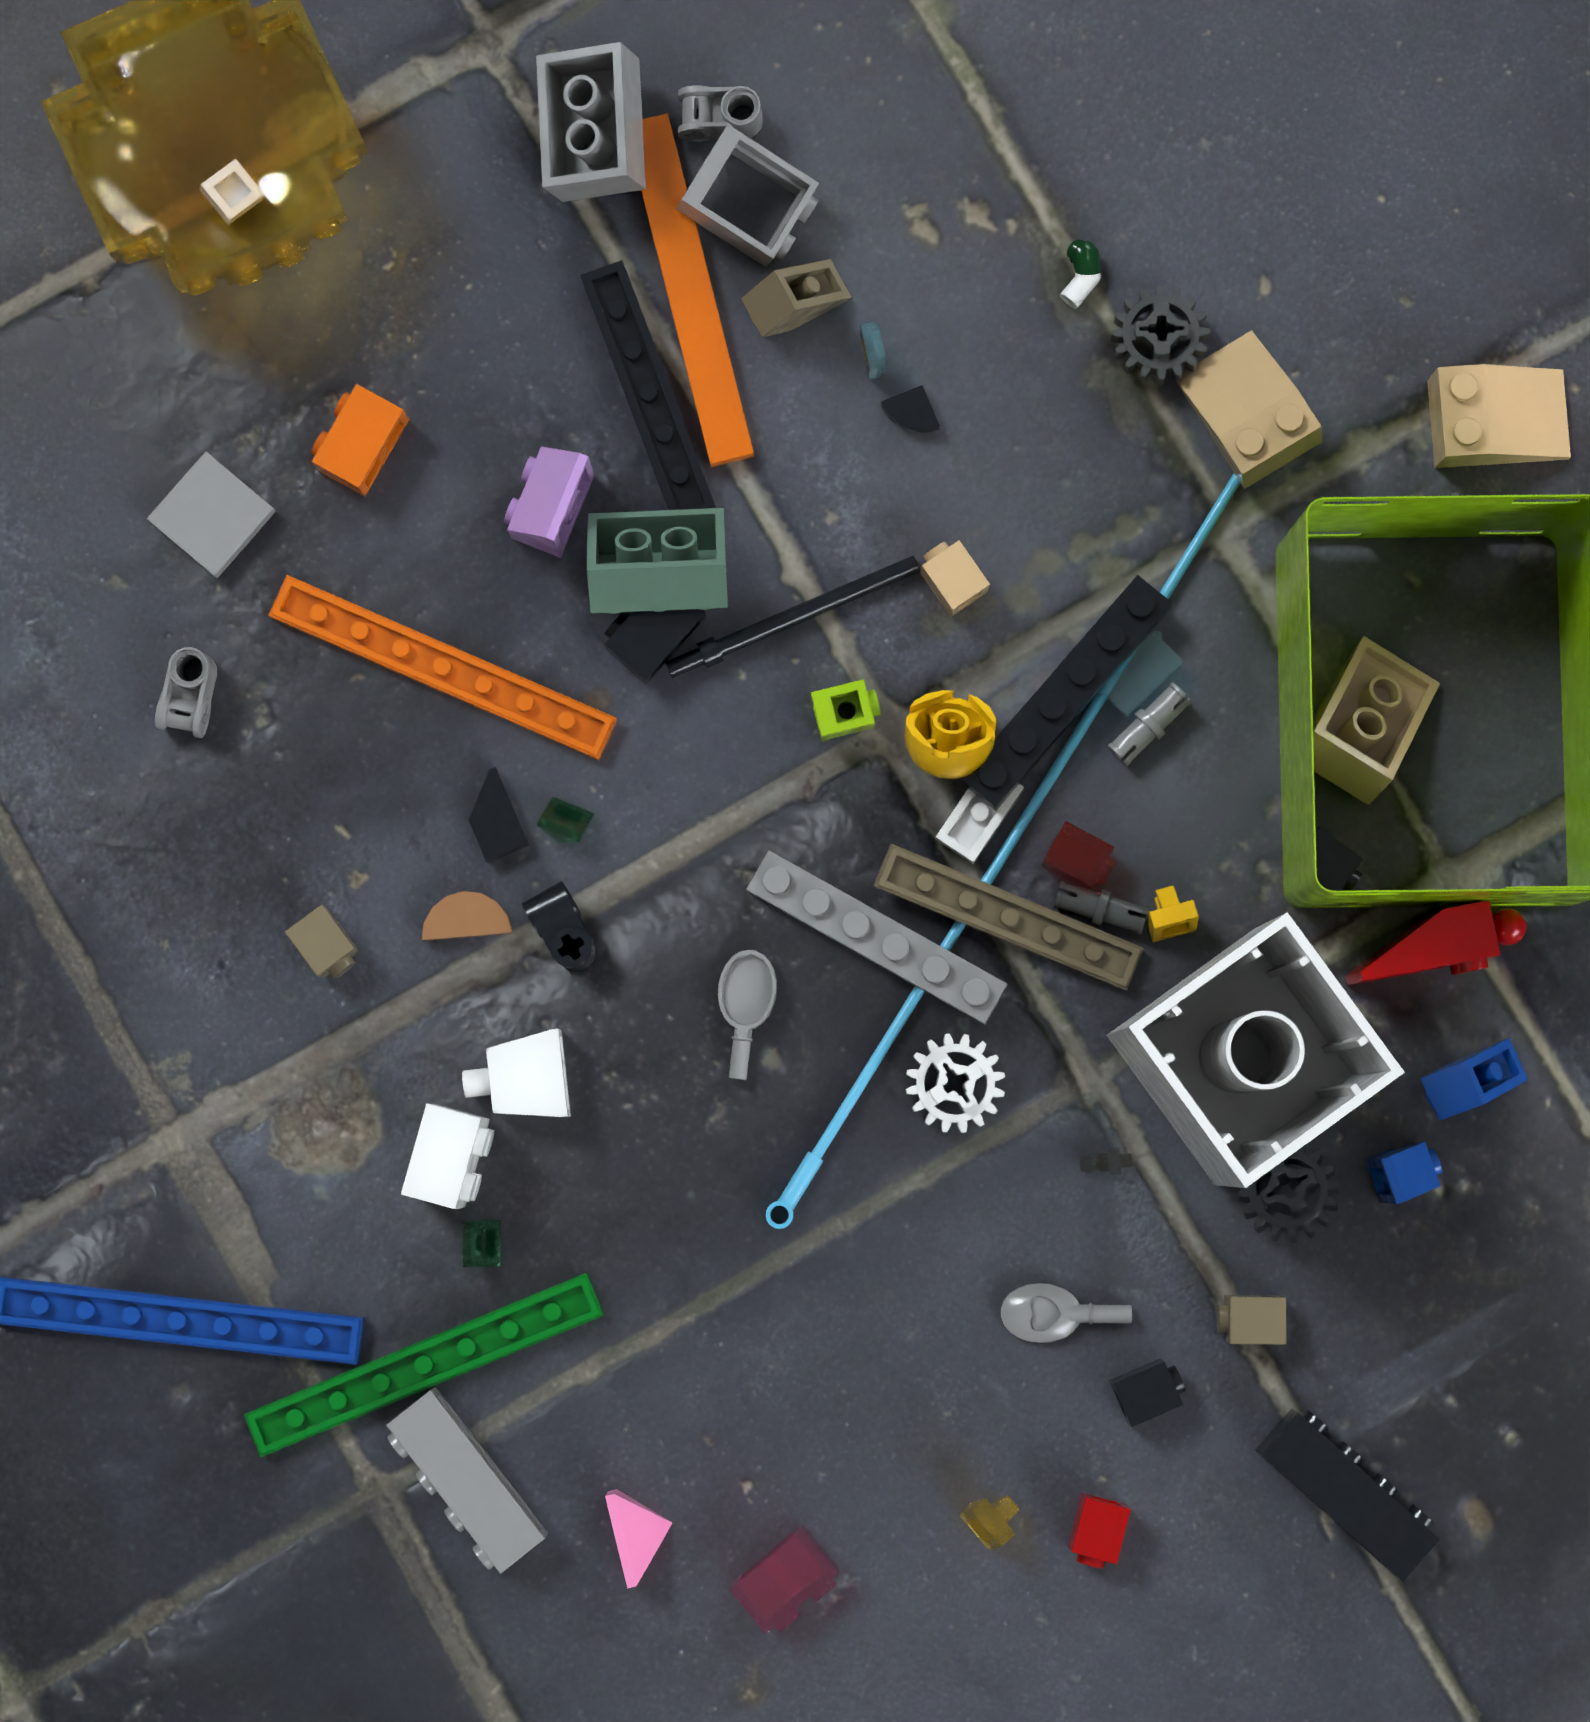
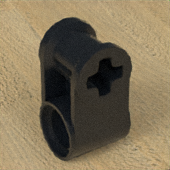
M562 881L522 903L530 922L538 935L543 938L551 955L558 964L571 971H581L593 964L597 952L595 941L584 924L574 899ZM570 939L578 943L584 942V945L579 948L581 956L576 960L570 955L564 956L563 954L569 949L567 941Z

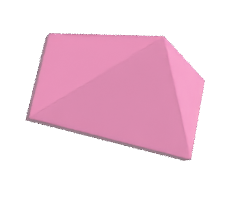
M615 1489L608 1491L605 1498L628 1589L637 1586L670 1529L672 1522L620 1490Z

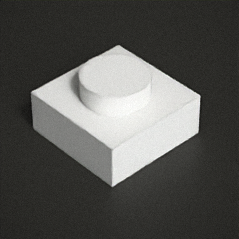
M236 159L204 181L199 189L228 225L262 201L265 195Z

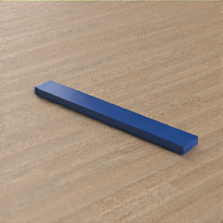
M0 1277V1324L348 1364H359L365 1317Z

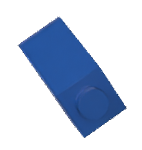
M1510 1038L1456 1060L1420 1078L1425 1088L1426 1098L1434 1108L1439 1121L1484 1105L1528 1080Z
M1414 1142L1365 1159L1379 1203L1399 1204L1440 1186L1437 1175L1442 1174L1439 1157L1434 1148H1427L1425 1142Z

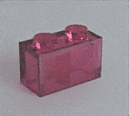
M801 1524L731 1583L730 1591L765 1634L773 1627L781 1632L801 1614L796 1609L810 1596L815 1602L818 1601L836 1585L832 1578L838 1574V1567L804 1525Z

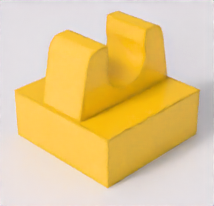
M1173 885L1155 890L1157 897L1154 898L1157 910L1150 911L1148 917V929L1153 943L1197 931L1199 915L1194 900L1180 903Z

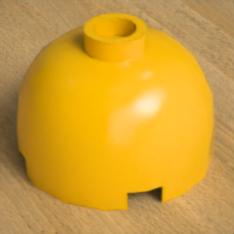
M950 690L927 693L911 704L905 723V746L915 765L925 773L938 778L957 779L969 776L982 767L988 759L995 742L996 717L991 708L978 697L968 694V701L962 698H953L954 691Z

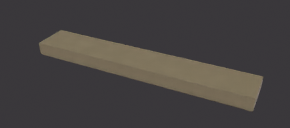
M894 844L889 845L873 884V887L1122 990L1128 989L1144 949Z

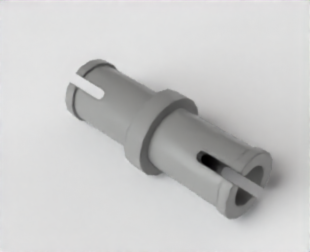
M1171 682L1169 687L1145 710L1140 708L1134 714L1136 719L1107 747L1110 751H1114L1113 754L1128 767L1131 761L1155 738L1160 740L1166 734L1164 729L1187 706L1192 704L1191 699L1185 697L1186 693L1175 683Z

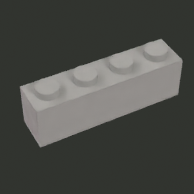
M436 1387L428 1391L386 1425L392 1432L387 1436L392 1447L402 1458H406L408 1455L412 1458L420 1469L416 1473L419 1482L429 1494L434 1495L438 1492L448 1505L444 1510L445 1515L459 1532L466 1529L477 1543L472 1547L473 1551L487 1569L490 1570L495 1566L500 1574L503 1573L546 1538L548 1531Z

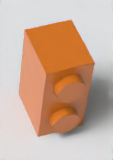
M356 384L351 394L345 392L338 401L334 410V416L337 418L329 432L323 431L316 439L311 454L314 456L311 462L322 474L365 497L406 427L409 418L404 409Z

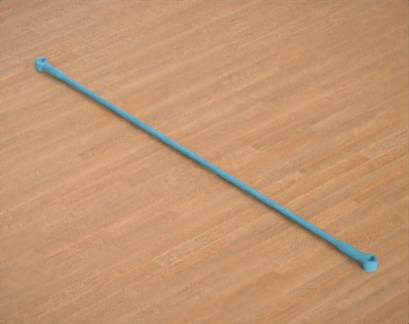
M1234 473L1161 589L1160 593L1167 599L1170 598L1239 487L1240 482ZM1139 646L1096 694L981 881L990 885L993 883ZM955 921L940 946L950 951L966 925ZM916 986L913 988L811 1153L807 1152L778 1201L771 1203L767 1208L766 1220L772 1227L782 1229L792 1222L793 1210L822 1165V1156L925 991ZM776 1206H783L788 1210L789 1217L782 1224L775 1223L771 1219V1210Z

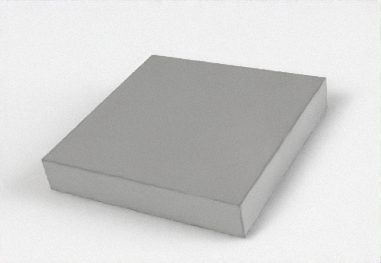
M205 451L148 516L147 520L218 579L276 511Z

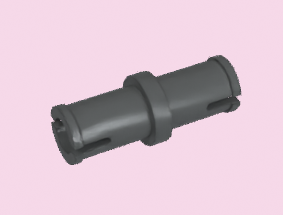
M1065 880L1061 881L1053 907L1092 918V924L1101 926V922H1105L1137 932L1136 934L1139 935L1142 933L1149 911V906H1142L1110 896L1111 891L1102 889L1100 893L1067 883Z

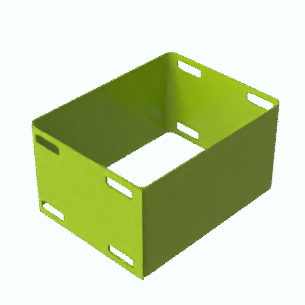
M1590 494L1321 497L1311 502L1278 544L1275 552L1283 891L1288 903L1296 908L1456 907L1488 900L1490 901V906H1573L1590 900ZM1530 499H1579L1578 501L1567 502H1513L1514 500ZM1389 501L1388 503L1379 504H1323L1324 502ZM1487 530H1542L1540 532H1481ZM1308 532H1361L1359 534H1308ZM1544 536L1549 538L1555 544L1557 550L1568 886L1332 891L1324 888L1318 881L1316 866L1308 539Z

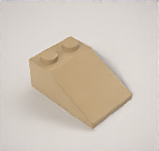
M1252 330L1198 362L1197 369L1194 372L1183 371L1181 381L1176 382L1244 489L1322 443L1321 424L1299 390Z
M1487 364L1438 367L1427 380L1435 468L1569 460L1571 458L1562 369Z
M1363 636L1313 716L1314 772L1367 805H1370L1393 780L1440 683Z

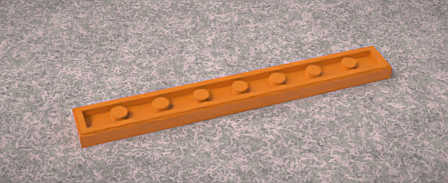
M666 113L642 119L646 190H641L710 466L715 467L754 457V451L696 222L676 210L677 205L687 191L669 116Z
M286 575L268 614L270 618L598 761L617 722V718L289 575Z

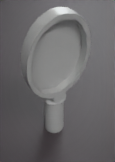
M755 950L741 951L732 956L726 963L718 984L720 1010L726 1021L735 1027L734 1036L731 1037L733 1044L728 1077L731 1079H747L750 1046L753 1041L752 1030L763 1024L769 1017L777 995L775 970L768 958Z
M1034 1283L1018 1287L1010 1292L1003 1300L1000 1316L1003 1325L1016 1337L1030 1342L1045 1343L1067 1337L1074 1332L1080 1323H1089L1090 1325L1092 1323L1131 1324L1132 1306L1079 1304L1074 1295L1062 1287L1052 1284Z

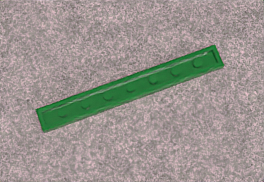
M586 1272L244 1414V1417L261 1458L604 1316L589 1275Z

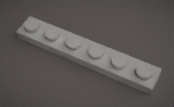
M769 850L746 889L752 895L984 1025L987 1023L1008 986L1004 981Z

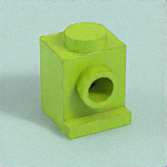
M864 679L811 692V703L821 742L872 729L875 726L874 717L881 715L875 689L867 691ZM844 704L852 705L856 711L855 715L851 719L841 718L838 714L840 706Z

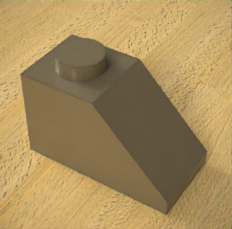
M831 259L774 270L743 296L741 300L761 337L791 331L847 302L851 295Z

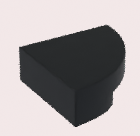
M923 385L881 401V407L887 417L900 426L921 433L939 430L940 425Z

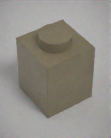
M322 904L285 931L314 973L321 978H325L329 974L333 979L341 976L355 965L356 962L352 957L360 952L357 945L331 910Z
M1224 1295V1305H1217L1216 1310L1217 1332L1224 1333V1341L1229 1344H1286V1297L1280 1295Z

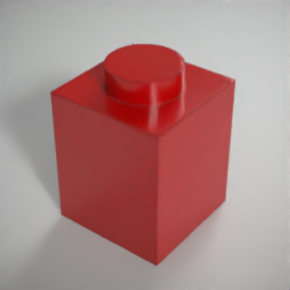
M1081 1492L1068 1543L1070 1551L1078 1554L1077 1562L1103 1569L1105 1562L1117 1565L1131 1511L1127 1504Z

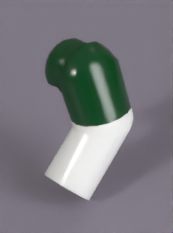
M1080 239L1073 241L1068 246L1067 257L1074 264L1075 277L1060 293L1061 299L1074 309L1079 307L1101 279L1098 249L1092 242H1085Z

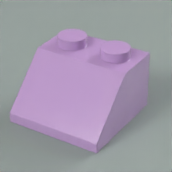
M541 447L537 458L529 457L521 476V482L526 483L520 499L513 498L504 518V523L509 525L507 531L511 539L557 557H562L594 479V472L587 455Z

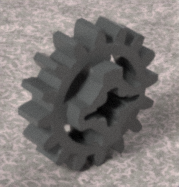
M1163 285L1157 286L1154 296H1150L1142 288L1139 290V302L1136 303L1134 300L1127 298L1123 306L1127 314L1116 313L1114 324L1119 328L1112 330L1111 341L1122 344L1115 348L1114 356L1116 359L1128 358L1124 369L1127 374L1136 368L1141 370L1140 382L1144 383L1150 374L1156 375L1158 385H1163L1165 376L1171 374L1173 379L1179 382L1183 375L1182 368L1184 367L1188 371L1194 372L1198 365L1195 357L1204 358L1208 347L1201 342L1209 340L1210 329L1199 326L1206 321L1207 314L1205 311L1193 312L1197 301L1195 297L1185 302L1181 301V289L1178 287L1171 296L1165 295ZM1151 310V314L1144 321H1136V324L1133 325L1140 315ZM1170 311L1178 314L1183 320L1177 319ZM1156 329L1163 330L1166 341H1157ZM1185 346H1188L1180 356L1169 360V356L1176 349H1185ZM1137 350H1142L1151 360L1142 356Z

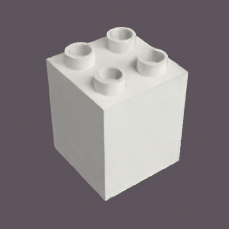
M1288 912L1251 930L1106 1035L1214 1185L1247 1188L1405 1073Z

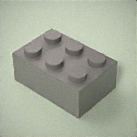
M621 42L537 55L542 188L562 202L646 190L639 58Z

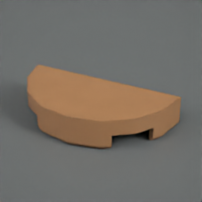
M462 891L444 897L432 907L423 924L422 941L514 934L508 914L497 901L482 893Z

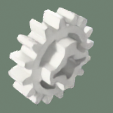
M950 1034L944 1035V1046L938 1047L932 1040L928 1041L927 1047L930 1054L926 1057L916 1052L913 1057L920 1064L918 1070L909 1069L906 1072L907 1076L916 1079V1085L906 1089V1094L918 1095L919 1101L912 1107L913 1111L925 1108L929 1112L924 1122L927 1125L934 1122L936 1118L942 1120V1132H947L951 1123H957L961 1133L967 1132V1121L971 1119L977 1126L981 1127L984 1125L981 1116L984 1110L991 1114H996L998 1111L991 1103L992 1097H1004L1005 1094L1001 1089L995 1088V1081L1005 1078V1073L993 1072L991 1067L998 1061V1056L993 1055L985 1058L982 1053L985 1050L986 1043L982 1041L975 1048L969 1046L970 1040L967 1034L962 1036L959 1044L953 1043ZM947 1053H963L976 1061L968 1066L955 1064ZM933 1063L938 1072L935 1087L926 1092L924 1085L925 1075L928 1067ZM943 1064L955 1076L961 1074L966 1076L967 1081L962 1087L967 1103L957 1092L947 1093L944 1090L943 1085L948 1082V1078ZM985 1075L986 1089L982 1100L978 1104L973 1095L976 1080ZM943 1100L958 1104L964 1114H948L937 1109L935 1105Z

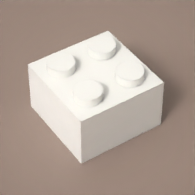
M426 1103L401 1195L452 1209L465 1208L467 1202H470V1200L475 1201L482 1179L481 1174L475 1173L479 1157L488 1156L494 1137V1130L488 1129L490 1119L445 1106Z

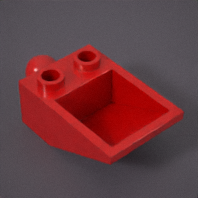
M1489 900L1436 911L1424 916L1345 976L1346 984L1348 986L1450 967L1451 975L1489 968L1487 959L1500 956L1498 943L1502 945L1518 943L1526 933V921L1518 911L1508 908L1501 909L1492 916Z

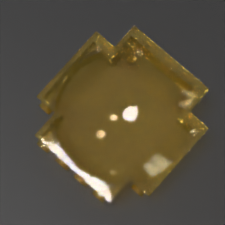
M133 0L60 32L83 83L40 102L107 251L117 263L124 260L126 264H130L144 258L149 261L162 258L176 289L181 295L189 292L193 296L212 289L216 285L214 282L216 279L225 278L229 285L237 282L239 286H245L261 279L264 276L262 271L279 264L281 268L295 265L305 258V252L312 250L309 242L314 237L317 240L330 238L342 230V224L349 222L333 184L347 176L349 169L358 165L362 161L360 157L368 154V151L300 0H272L256 8H253L250 0ZM236 159L265 195L262 201L228 225L199 189L204 181Z

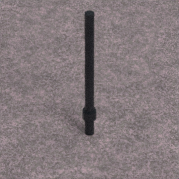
M914 555L722 638L715 640L712 636L696 643L698 648L666 661L667 669L671 677L674 678L702 665H705L706 668L724 661L723 656L919 573V565Z

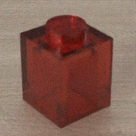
M1065 821L1041 865L1081 887L1092 889L1096 882L1104 885L1116 863L1115 860L1109 858L1114 846Z

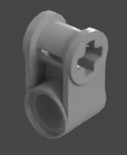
M693 85L682 87L678 90V100L682 102V125L678 127V137L683 140L702 142L718 139L727 124L749 138L758 134L762 128L764 119L760 99L756 92L749 87ZM740 106H748L754 110L751 116L744 120H737L731 117L733 110ZM697 108H699V117H698V119H697Z
M184 647L177 650L171 656L168 662L163 691L156 708V729L164 731L167 727L189 731L193 733L194 737L203 738L210 719L211 700L217 678V666L209 655L193 647ZM199 658L202 663L201 675L196 680L187 681L183 675L185 664L191 659ZM177 711H179V712L189 713V714H191V715H190L189 717H187V716L178 715V714H175V713H176Z

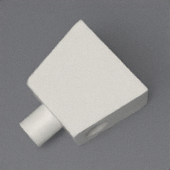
M551 1029L487 1048L488 1068L462 1071L465 1098L491 1095L493 1113L571 1117L562 1030Z

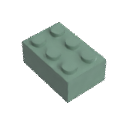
M724 508L588 513L587 580L590 613L616 614L637 611L663 612L666 610L728 608Z

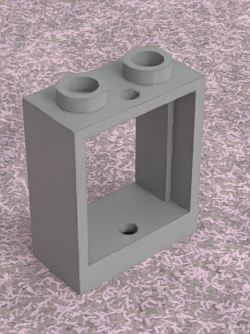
M727 124L677 205L676 210L767 267L774 257L782 261L791 248L796 237L791 235L790 231L797 219L805 223L819 200L812 195L819 183ZM730 154L796 196L766 246L701 204Z

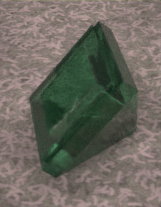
M552 797L539 818L537 826L558 843L580 842L593 819L594 813Z
M501 1220L463 1221L460 1241L463 1267L501 1266Z

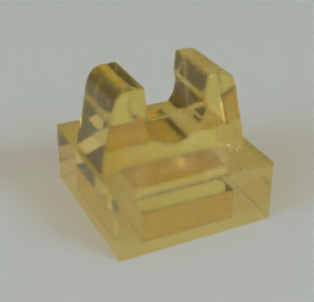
M1007 1494L1003 1498L999 1497L992 1504L986 1498L974 1501L959 1516L988 1550L1002 1547L1015 1535L1007 1522L1020 1508Z

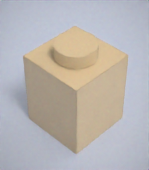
M960 540L951 546H948L946 542H942L923 556L926 563L922 565L920 574L950 617L988 593L990 583Z

